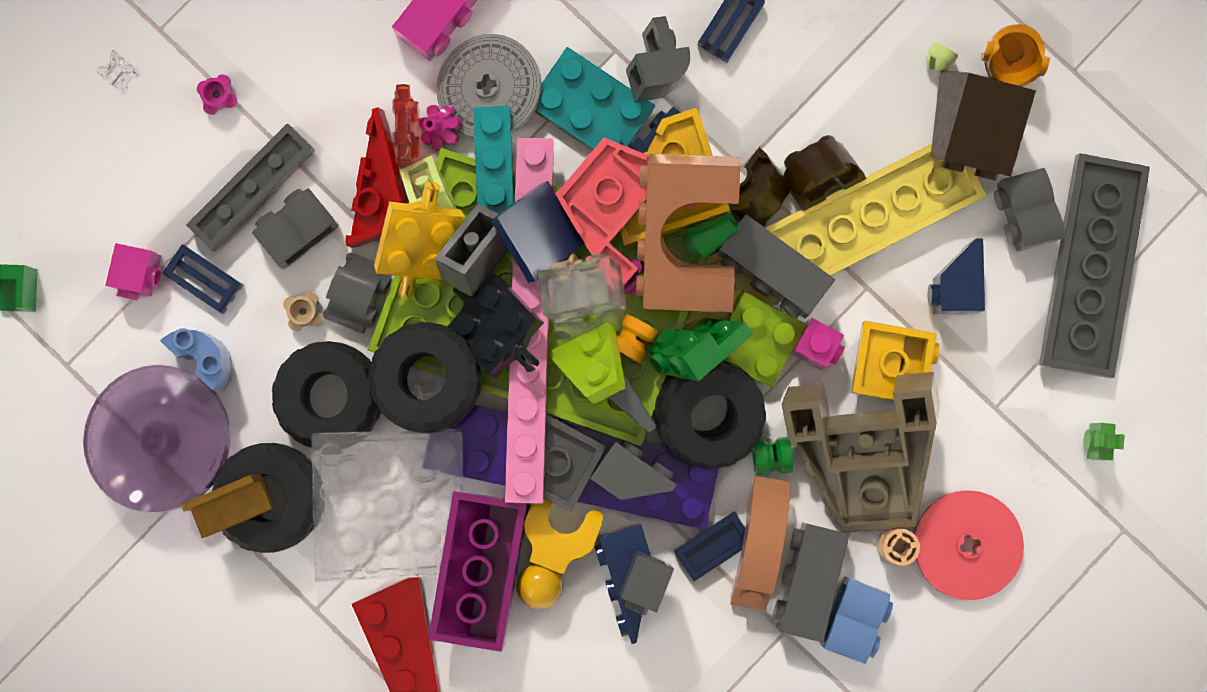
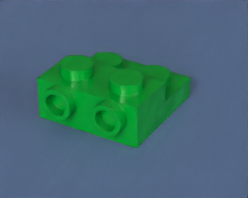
M703 318L691 327V331L672 328L663 332L657 338V344L648 351L651 355L649 361L654 369L662 375L700 381L753 334L745 322Z

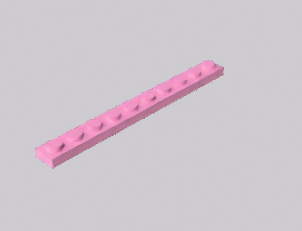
M517 138L515 202L543 182L549 181L553 188V138ZM513 258L512 289L544 323L532 336L527 350L539 360L538 367L534 366L536 368L534 371L527 372L517 359L509 365L505 503L544 504L550 271L536 282L528 283Z

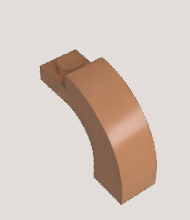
M754 475L747 501L743 546L730 596V604L763 611L767 609L770 595H773L786 536L790 502V482Z

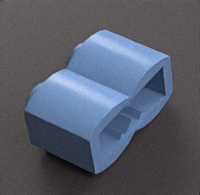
M845 576L829 617L823 643L820 642V645L826 650L866 664L869 656L874 658L879 649L881 638L877 636V632L881 623H887L893 609V602L889 601L891 594Z

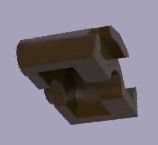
M831 135L823 136L816 143L810 144L801 151L792 152L784 161V166L786 167L784 178L789 186V192L803 211L825 201L827 194L832 189L842 187L846 190L867 179L844 145L836 141Z
M759 147L744 166L747 170V176L740 183L739 204H728L731 215L737 224L741 222L745 215H748L764 227L767 221L780 210L784 200L789 195L790 189L782 172L768 154Z

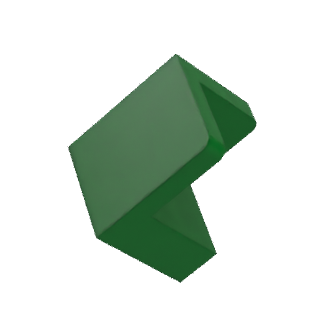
M0 264V311L36 312L37 269L26 265Z

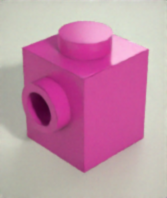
M115 243L105 286L117 289L116 296L138 301L139 294L151 297L153 289H157L161 279V269L158 268L161 255L151 250Z
M811 318L806 322L807 325L791 354L820 370L827 368L830 363L835 366L845 349V346L840 344L845 335Z

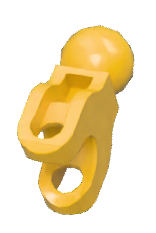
M544 497V504L531 505L524 522L527 539L532 544L533 551L529 560L532 564L521 571L516 585L518 596L524 604L534 609H545L558 601L563 589L561 574L564 575L570 562L581 559L592 551L603 521L602 512L597 510L588 512L577 531L564 534L553 529L548 520L552 501Z

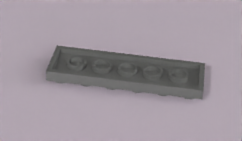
M1082 153L1075 155L1063 222L1066 236L1060 240L1039 365L1103 378H1115L1150 166Z

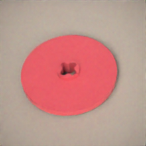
M971 490L948 493L927 507L915 528L914 535L920 543V552L916 558L919 570L934 588L953 598L979 600L990 597L1004 589L1012 581L1021 565L1024 541L1020 525L1011 510L1003 502L989 494ZM966 535L969 539L976 540L977 545L972 547V554L968 551L960 550V545L965 543L964 536Z

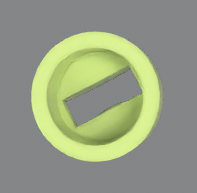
M933 42L927 53L926 62L929 69H935L936 72L941 73V70L948 71L953 66L958 55L946 46Z

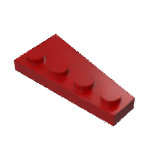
M420 572L351 604L390 692H440L433 657L432 640H428V617L423 600Z

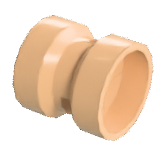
M902 528L885 529L878 537L877 550L884 560L898 566H906L918 557L920 543L911 531Z

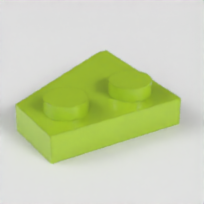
M608 322L548 352L552 361L582 394L594 404L626 389L616 330Z

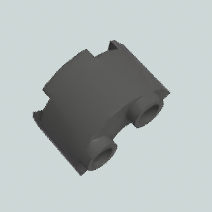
M352 252L347 253L344 267L338 266L329 286L326 298L330 301L327 309L323 311V317L364 334L366 327L371 329L376 321L379 308L374 307L375 300L379 293L383 295L387 293L392 281V275L376 274L374 261Z

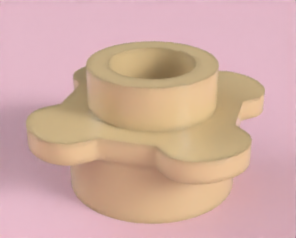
M308 291L304 296H290L284 300L283 307L290 319L288 326L291 330L300 331L304 326L311 324L319 326L323 322V315L318 311L317 307L319 298L314 292ZM302 308L306 309V314L304 315L300 313Z

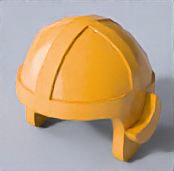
M1012 24L1001 28L993 35L991 41L987 42L985 51L981 54V60L984 61L986 72L991 79L1021 87L1033 82L1039 76H1044L1050 63V57L1045 56L1044 42L1040 34L1030 26L1023 24Z

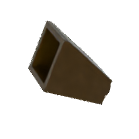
M941 70L931 157L943 160L941 167L963 173L964 166L976 168L974 176L996 181L998 174L1011 177L1036 90L969 72Z

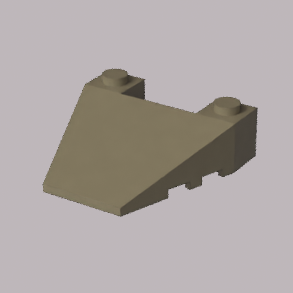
M934 372L897 375L893 390L896 410L830 416L824 383L787 388L781 406L788 439L793 448L796 447L805 461L807 472L810 477L813 476L822 491L821 496L843 532L916 527L939 412V399Z

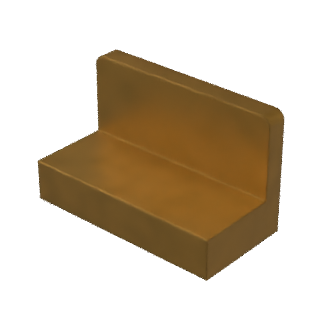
M261 474L246 476L181 504L183 512L191 511L202 539L275 509Z

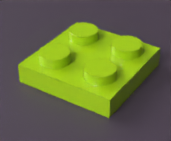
M741 290L733 304V313H728L725 320L745 322L753 335L724 360L736 364L752 378L772 388L807 324Z

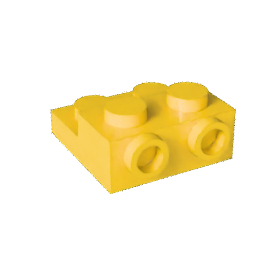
M864 320L861 325L850 393L894 402L893 390L897 375L931 372V365L937 363L940 353V343L935 342L937 333Z

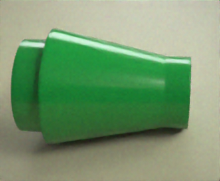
M727 212L721 216L688 226L687 232L682 234V240L687 251L695 260L701 257L706 259L727 239L738 232L739 227L731 213Z

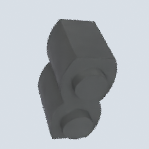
M1045 168L1008 177L997 183V190L994 191V200L999 211L1003 210L1007 217L1008 224L1004 226L1005 236L1008 243L1015 246L1017 252L1059 241L1066 236L1063 220L1055 203L1053 188Z
M309 188L304 191L297 189L284 199L285 206L275 214L270 211L261 216L255 223L257 228L252 232L275 263L283 270L301 258L311 247L321 242L339 226Z

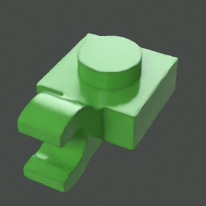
M1090 423L1083 439L1084 450L1088 451L1087 459L1113 461L1114 449L1124 450L1125 435L1115 434L1116 424Z

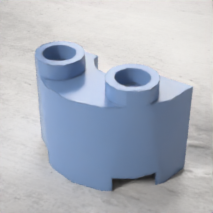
M186 328L170 332L159 340L177 358L183 357L189 361L194 358L197 364L194 374L212 390L224 392L231 381V355L222 341L210 334Z

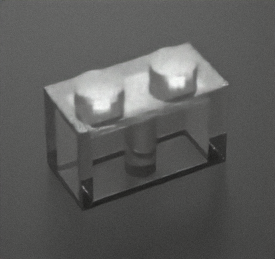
M605 254L588 256L585 258V262L573 265L570 262L555 263L550 266V270L538 272L543 316L555 323L626 309L621 266Z

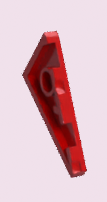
M379 107L371 109L372 114L367 122L365 133L369 136L366 157H361L356 181L357 193L351 207V211L355 212L351 235H346L345 239L346 246L350 248H356L381 238L389 202L407 204L385 111Z

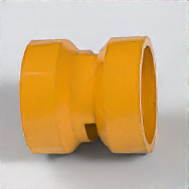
M626 314L621 323L622 331L617 336L619 353L638 364H642L646 356L645 348L648 343L655 340L658 331L637 318Z

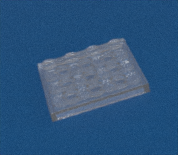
M446 429L434 433H416L408 430L312 433L315 582L439 576L453 491L463 492L462 430Z

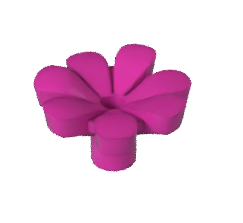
M437 105L428 106L426 110L428 117L420 118L419 126L425 129V132L420 137L422 142L426 145L432 144L433 149L436 151H440L441 148L445 149V141L451 145H456L460 141V137L454 130L462 127V120L459 117H452L455 113V108L451 105H445L440 110Z

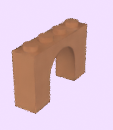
M649 154L648 165L640 166V188H647L646 202H639L638 224L646 225L645 239L638 238L637 261H644V274H637L636 296H643V309L733 313L734 266L691 264L678 259L665 245L662 237V227L673 211L689 203L739 204L740 157Z

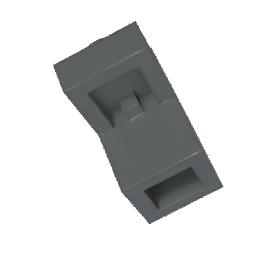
M666 16L653 17L642 33L647 52L636 54L625 69L635 102L654 100L666 96L673 90L689 67L690 49L689 47L676 48L675 33L669 28Z

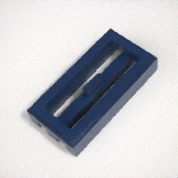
M724 0L697 45L728 63L764 6L765 0H741L712 45L708 41L734 1ZM747 4L753 6L725 52L720 50L721 45Z
M184 244L180 246L162 272L163 275L221 314L227 311L228 308L226 307L228 304L233 302L237 291H240L244 284ZM187 255L231 286L228 290H225L182 261L183 257ZM178 266L221 295L222 299L220 302H217L174 273L176 267Z

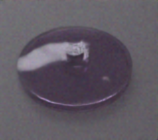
M150 365L136 368L112 381L100 393L92 405L83 435L86 464L98 487L118 504L144 512L173 511L182 508L181 504L204 495L213 486L216 474L227 460L231 442L228 414L217 393L195 374L165 365Z

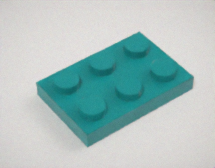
M566 47L542 82L541 96L534 112L593 151L603 138L629 147L654 111L656 105L649 100L635 102L629 87L569 47Z

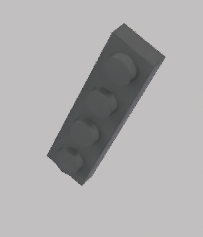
M287 123L186 226L215 252L288 179L315 149Z

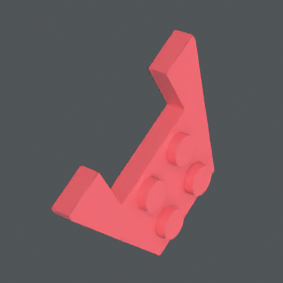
M603 138L555 195L612 291L618 294L639 269L610 243L639 211V202H646L647 188H640V166L648 165L649 156ZM697 202L689 203L685 206L691 210Z

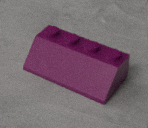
M453 491L428 640L502 652L506 642L524 533V522L528 509L527 503H505V498Z

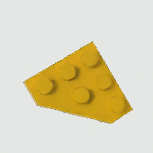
M696 107L662 119L656 130V136L648 151L644 154L648 156L649 154L713 156L698 108ZM697 202L691 210L683 205L673 211L666 219L662 227V236L721 216L727 212L731 213L729 204ZM639 211L620 231L626 248L637 245L638 238L645 239L646 225L638 224Z

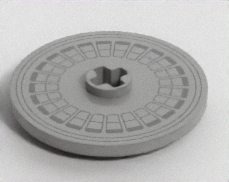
M499 34L475 36L458 45L445 59L437 78L436 93L440 110L445 105H451L455 108V113L452 117H459L462 120V127L457 130L471 138H474L473 108L509 105L511 109L512 133L524 126L537 108L541 96V74L534 57L518 41ZM490 79L496 87L491 88L490 94L487 95L481 87L487 86V80Z

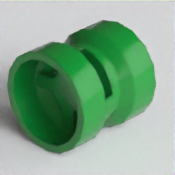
M779 437L774 442L760 439L752 449L753 466L756 476L767 475L770 471L774 470L780 473L793 472V453L788 437Z

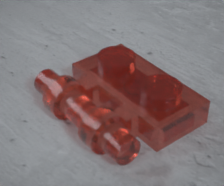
M397 84L396 90H394L395 98L392 99V112L395 115V131L392 135L395 147V162L400 169L414 164V158H420V139L414 133V123H419L420 108L419 101L413 100L410 93V85Z

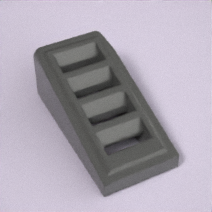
M623 372L626 389L609 396V398L645 431L652 433L656 430L657 426Z

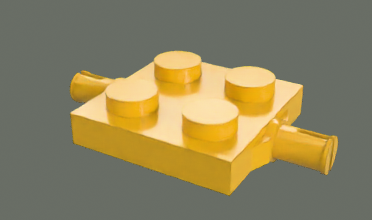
M430 181L425 182L420 202L408 204L389 202L374 268L376 274L402 277L397 293L404 298L406 295L407 298L413 296L417 279L442 280L434 258L465 218L462 210L443 208L436 204L441 186L435 182H432V185Z

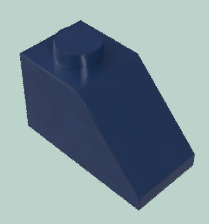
M976 238L967 243L933 278V284H929L927 298L929 306H933V315L978 314L985 311L983 238Z

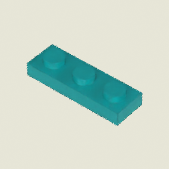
M509 105L473 108L477 204L499 214L515 202L511 109Z

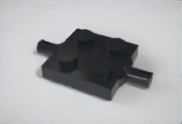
M492 273L473 297L453 287V292L464 302V305L447 327L454 329L467 340L469 348L475 354L477 363L489 376L497 378L503 369L516 359L527 372L534 371L536 369L534 366L538 367L539 360L527 350L532 336L544 322L500 276Z

